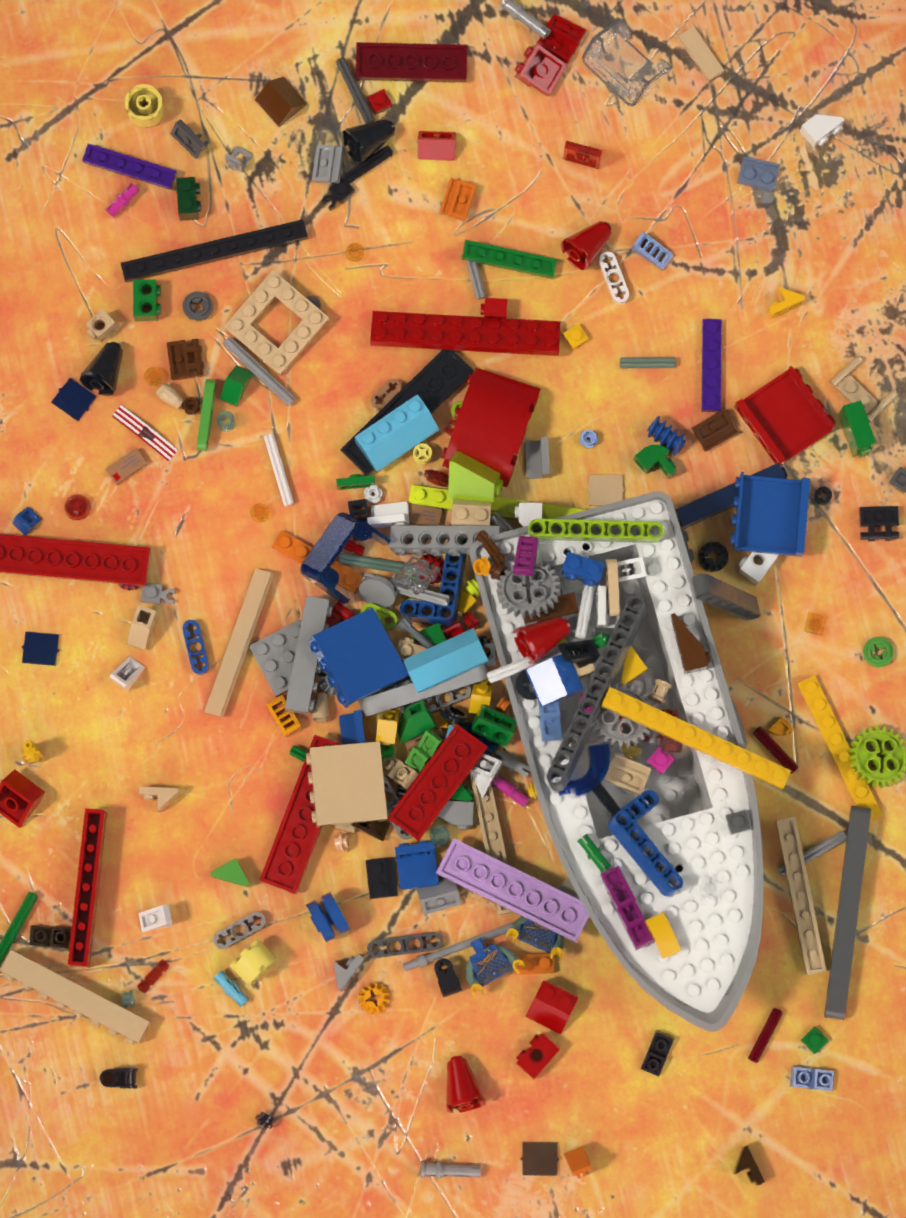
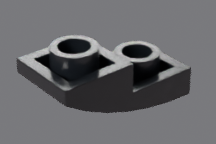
M656 1030L641 1069L659 1077L674 1037Z

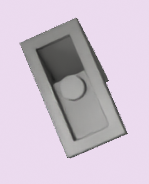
M359 954L356 957L352 956L346 963L348 968L346 970L333 961L337 988L341 992L364 962V958Z

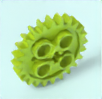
M876 725L873 729L868 727L866 731H860V735L857 734L854 737L856 741L850 743L854 748L848 750L853 755L848 760L854 762L850 765V768L855 767L857 769L853 774H860L859 781L865 778V785L872 782L873 788L878 784L880 788H884L885 785L890 787L893 783L896 784L899 782V779L905 777L902 772H906V746L902 745L905 739H898L899 733L893 735V729L887 732L886 726L879 729V726ZM884 743L890 746V751L886 750ZM866 744L872 747V752L867 750ZM887 762L891 763L892 770L887 767ZM868 763L873 764L874 771L868 767Z

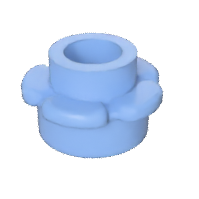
M585 430L581 433L579 441L586 448H592L593 445L598 443V437L595 431Z

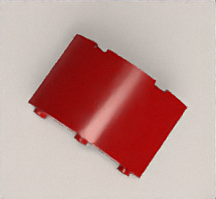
M476 368L474 374L470 373L467 384L469 386L461 408L457 407L454 418L457 420L448 448L444 447L441 458L444 459L442 466L449 468L452 456L456 451H459L499 472L500 480H503V487H508L518 458L515 454L518 455L541 389Z

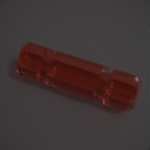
M160 960L157 964L158 966L154 967L146 975L145 980L137 985L141 992L146 993L150 988L149 986L153 985L162 976V972L169 968L170 965L165 960Z

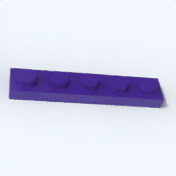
M89 143L82 159L83 163L169 190L172 189L177 175L175 170Z
M722 319L702 320L701 412L721 411Z

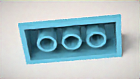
M417 394L356 435L355 442L375 471L378 472L439 431V428L430 411Z

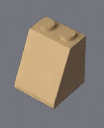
M453 499L451 526H490L491 502Z

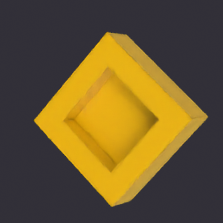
M579 323L563 333V337L572 350L589 340Z

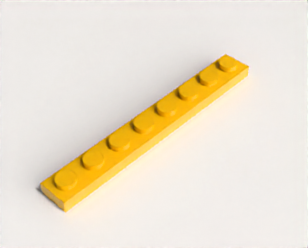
M814 675L797 683L855 806L871 808L870 821L881 816V810L869 786L865 785L866 779L864 778L859 781L860 774H853L857 769L855 767L850 768V765L854 762L848 760V758L853 754L848 752L850 746L816 676Z

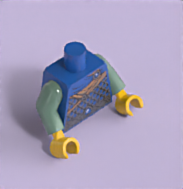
M523 916L514 922L504 936L506 938L508 935H511L513 937L512 943L517 939L551 953L550 959H552L553 955H558L559 961L562 959L564 937Z
M481 937L471 942L476 953L469 957L470 960L466 964V979L471 988L473 998H476L475 991H481L483 995V986L514 969L517 974H520L517 970L519 966H524L526 969V965L522 960H519L510 949L500 944H491L486 947Z

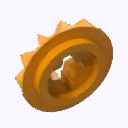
M368 983L361 989L358 1000L365 1012L379 1014L388 1007L390 995L382 984ZM371 990L375 995H382L377 999V1007L373 1001L366 1002L371 997Z

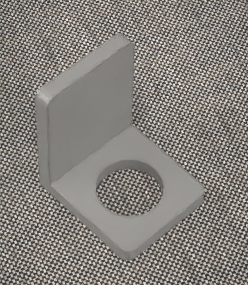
M236 146L231 156L225 155L227 166L241 173L252 158V153L239 146ZM238 153H243L246 159L244 162L235 159V156Z

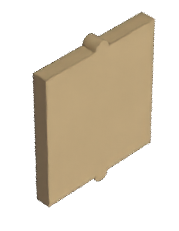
M589 475V488L587 490L589 493V506H603L622 501L624 492L622 475Z

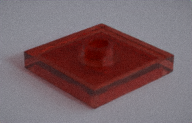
M566 141L563 155L564 160L599 169L602 150Z

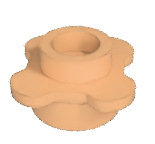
M339 833L334 838L337 851L348 852V847H350L349 837L345 833Z

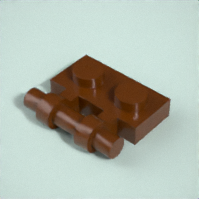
M192 339V346L186 347L185 340L166 342L172 380L191 378L190 370L196 371V377L204 376L203 369L205 367L201 359L202 346L199 345V339ZM188 354H193V363H189Z

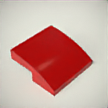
M553 14L546 27L551 29L549 36H546V39L540 37L536 44H539L558 59L568 64L583 39L586 29Z

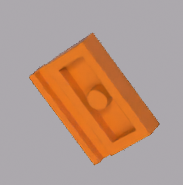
M450 178L440 214L466 222L477 185Z

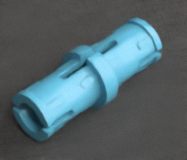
M223 970L213 978L225 990L224 993L233 998L239 1007L248 1001L249 998L239 989L238 984L233 982Z

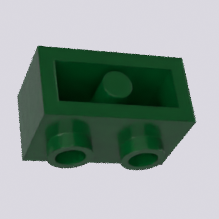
M195 177L176 178L180 221L199 220L198 212H201V201H198L197 194H200V183H196Z

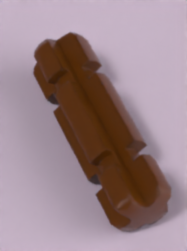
M485 530L480 531L476 535L478 541L483 543L482 546L494 558L493 560L496 564L498 562L504 563L506 557L503 553L500 554L499 548L491 538H488L487 532Z

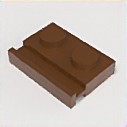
M725 409L691 427L704 452L738 433Z

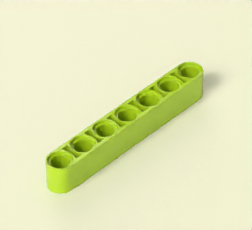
M533 519L528 526L529 537H537L538 540L656 543L662 539L665 531L661 523L654 521ZM534 525H539L542 531L534 533L531 528ZM553 526H559L562 529V532L559 534H554L551 531V528ZM578 526L581 529V533L573 534L571 528ZM592 527H598L600 528L601 533L599 535H594L590 529ZM613 527H617L620 529L621 533L619 535H613L610 532V529ZM638 528L640 535H632L630 529ZM657 528L660 531V535H651L650 529Z

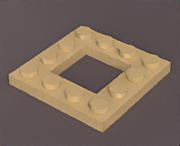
M272 270L226 323L224 328L281 376L330 318ZM275 297L302 319L300 324L279 348L251 326Z

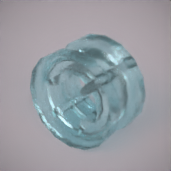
M129 990V992L122 991L124 1008L128 1006L135 1007L133 990Z

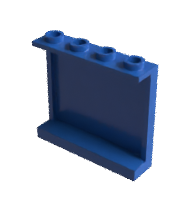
M741 472L740 476L736 477L735 489H738V496H734L733 507H737L736 515L733 514L732 526H735V533H731L730 538L733 550L802 557L805 549L810 478L792 480L744 475V472Z
M373 607L313 635L309 640V647L312 653L317 655L320 668L323 671L325 670L328 676V683L336 690L337 699L340 704L344 705L345 709L350 704L395 682L400 683L409 676L406 667Z

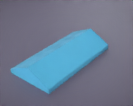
M474 628L403 660L417 693L489 662Z

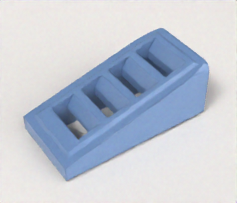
M645 232L641 233L632 247L634 252L661 270L666 267L673 257L670 251ZM643 241H645V246L641 248V244L643 243ZM651 245L653 247L649 253L646 252ZM656 250H658L659 253L654 258L652 255ZM662 254L666 255L660 263L658 261Z

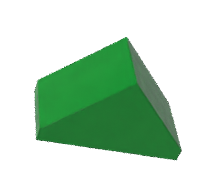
M235 366L226 377L220 400L237 407L253 373Z
M439 623L419 631L434 646L446 641Z

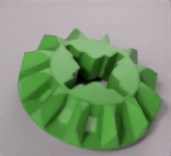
M883 637L871 638L863 648L864 660L869 665L877 668L888 665L894 656L892 644ZM875 647L878 650L885 649L881 653V658L878 655L871 656L875 652Z

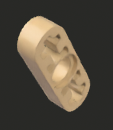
M606 559L607 612L609 617L619 616L617 560Z

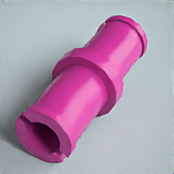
M130 183L121 194L116 195L117 198L105 210L114 218L124 206L127 207L129 205L128 202L140 190L133 183Z
M500 774L492 783V785L506 794L505 797H510L521 805L522 808L530 799V797L516 788L517 785H512Z

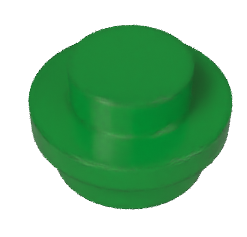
M600 632L593 637V642L597 649L607 645L610 637L609 633L604 634V632Z

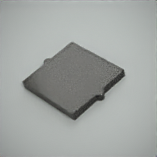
M523 1142V1156L521 1157L522 1175L557 1176V1161H559L557 1157V1142Z

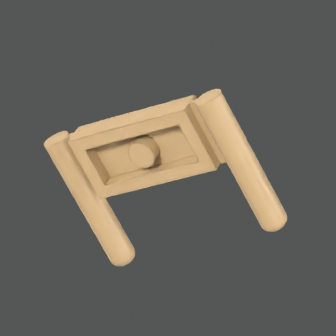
M857 356L830 384L849 403L861 400L870 422L898 396V392L892 390L880 403H877L849 375L863 362V357Z

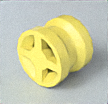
M421 443L415 446L413 458L417 464L426 465L431 461L432 450L429 445Z

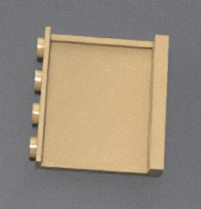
M380 741L313 747L309 749V753H306L307 765H311V772H308V782L313 785V792H310V803H314L315 811H311L312 823H316V827L378 820L379 822L387 821Z

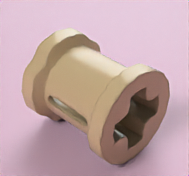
M656 679V685L648 698L664 705V699L672 685L663 680Z

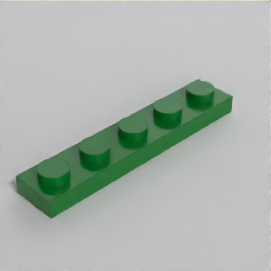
M470 240L464 241L461 260L549 279L554 277L557 259Z

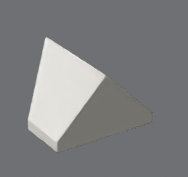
M486 754L482 755L470 771L482 799L502 767V761Z

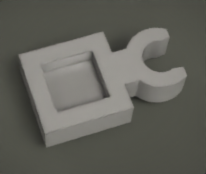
M147 583L146 587L143 586L140 601L142 603L160 605L161 600H164L167 604H174V600H169L167 596L169 594H176V591L174 589L163 591V585Z

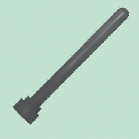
M406 614L396 623L395 626L401 631H408L426 649L434 646L412 626V619Z

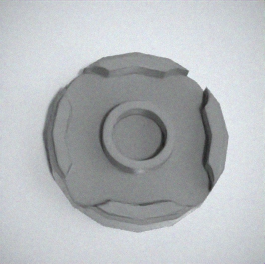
M367 576L362 580L359 587L360 596L367 603L387 608L394 604L397 591L395 592L394 585L381 576Z

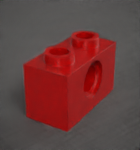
M543 1033L540 1037L536 1034L529 1042L532 1046L526 1052L523 1049L516 1057L519 1060L516 1064L533 1080L560 1050ZM533 1050L541 1051V1060L534 1061L531 1058V1052Z

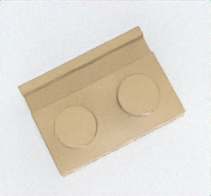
M615 754L604 781L640 795L643 792L652 768Z

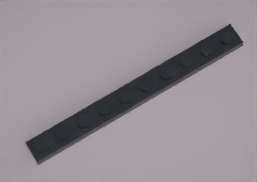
M302 219L122 262L121 267L126 283L308 239L304 220Z

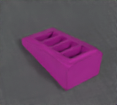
M519 536L513 574L533 576L539 548L537 537Z

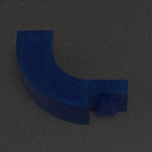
M609 743L589 746L587 748L589 758L587 773L580 779L569 781L564 790L559 792L553 790V792L559 793V796L571 794L570 791H574V798H579L595 790L603 781L609 769Z

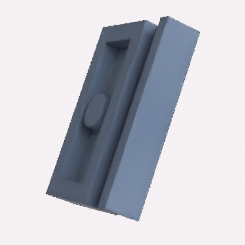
M743 156L737 184L774 192L780 164Z

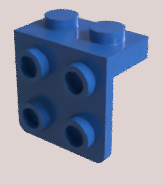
M423 840L419 841L418 844L402 843L398 845L399 847H395L399 883L402 890L438 885L439 879L436 874L437 865L434 842Z

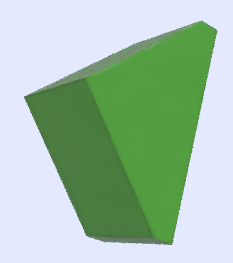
M236 858L213 870L210 874L212 878L248 888L250 886Z

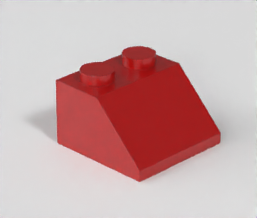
M14 769L0 784V814L21 828L41 802L45 791Z
M543 980L525 1017L561 1034L578 997Z

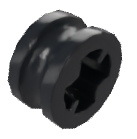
M820 487L814 494V500L819 505L828 504L832 498V492L828 487ZM823 491L824 494L828 495L825 498L826 500L818 497L821 494L820 492Z

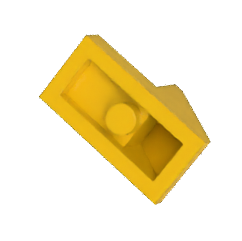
M778 287L777 294L781 302L778 300L770 304L767 315L769 319H773L804 304L806 298L802 294Z

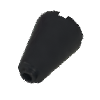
M383 119L350 127L342 131V141L344 146L348 145L350 149L348 152L349 156L353 161L360 164L365 162L394 136L395 126L391 121Z
M109 342L104 345L81 373L80 382L90 391L93 388L98 390L99 395L111 396L114 394L123 355V349L120 344Z

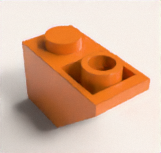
M583 1146L564 1153L572 1176H577L579 1179L589 1175L588 1170H591L592 1167Z

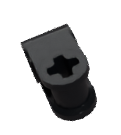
M445 958L439 959L434 965V970L443 998L461 992L462 988L452 963ZM440 962H443L444 965L448 964L449 968L446 969V973L438 970V967L441 966Z
M138 1068L104 1070L100 1074V1082L109 1088L138 1089V1085H136V1072H138ZM107 1073L114 1075L115 1079L111 1084L104 1082V1076ZM128 1074H130V1082H129V1083H128Z

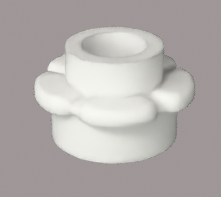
M370 485V487L365 488L364 495L367 502L377 503L380 501L383 493L377 485Z

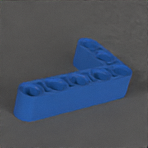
M467 539L462 542V545L467 542ZM460 554V556L445 555L440 593L446 595L454 593L448 606L427 601L405 600L399 607L402 616L405 615L408 608H414L412 613L406 614L412 619L411 622L439 623V625L454 624L458 615L467 554ZM454 557H460L456 563H452L451 560ZM451 575H457L455 580H448ZM431 609L432 613L425 616V611ZM447 611H450L451 615L449 617L444 618L443 614Z
M646 790L619 810L608 821V828L660 893L666 897H671L681 889L683 879L637 824V821L648 814L659 802L657 793L652 790Z

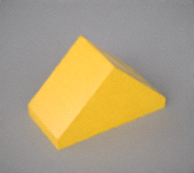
M632 646L624 660L620 687H623L624 683L628 685L648 669Z

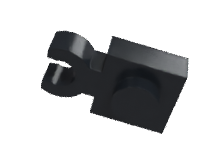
M341 177L339 184L335 183L328 189L331 195L324 196L322 204L331 201L332 204L328 208L332 211L337 201L343 204L355 192V189Z

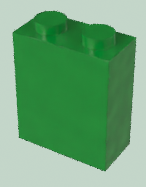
M860 400L844 405L838 416L852 456L862 458L870 454L869 452L873 449L876 441Z

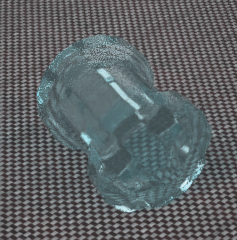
M229 411L219 413L217 422L220 429L224 432L233 430L235 427L233 414ZM229 418L230 422H227L226 425L223 424V421Z

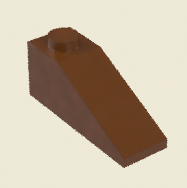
M675 613L671 614L670 618L684 674L708 669V663H711L709 652H705L703 645Z

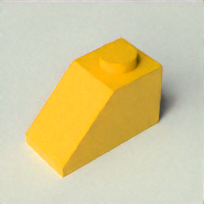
M390 709L380 712L376 742L380 741L382 745L395 744L400 710Z

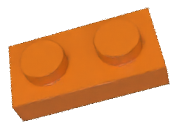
M551 953L516 955L519 960L524 962L526 969L524 966H519L517 970L520 974L515 972V975L555 973L554 955L552 959H550Z

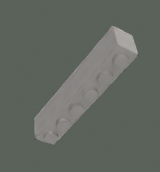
M306 596L285 705V711L309 715V710L313 711L315 699H312L313 692H317L318 680L315 679L316 674L321 672L317 655L312 653L309 647V640L313 635L329 628V624H326L327 617H331L333 606L330 605L328 599Z

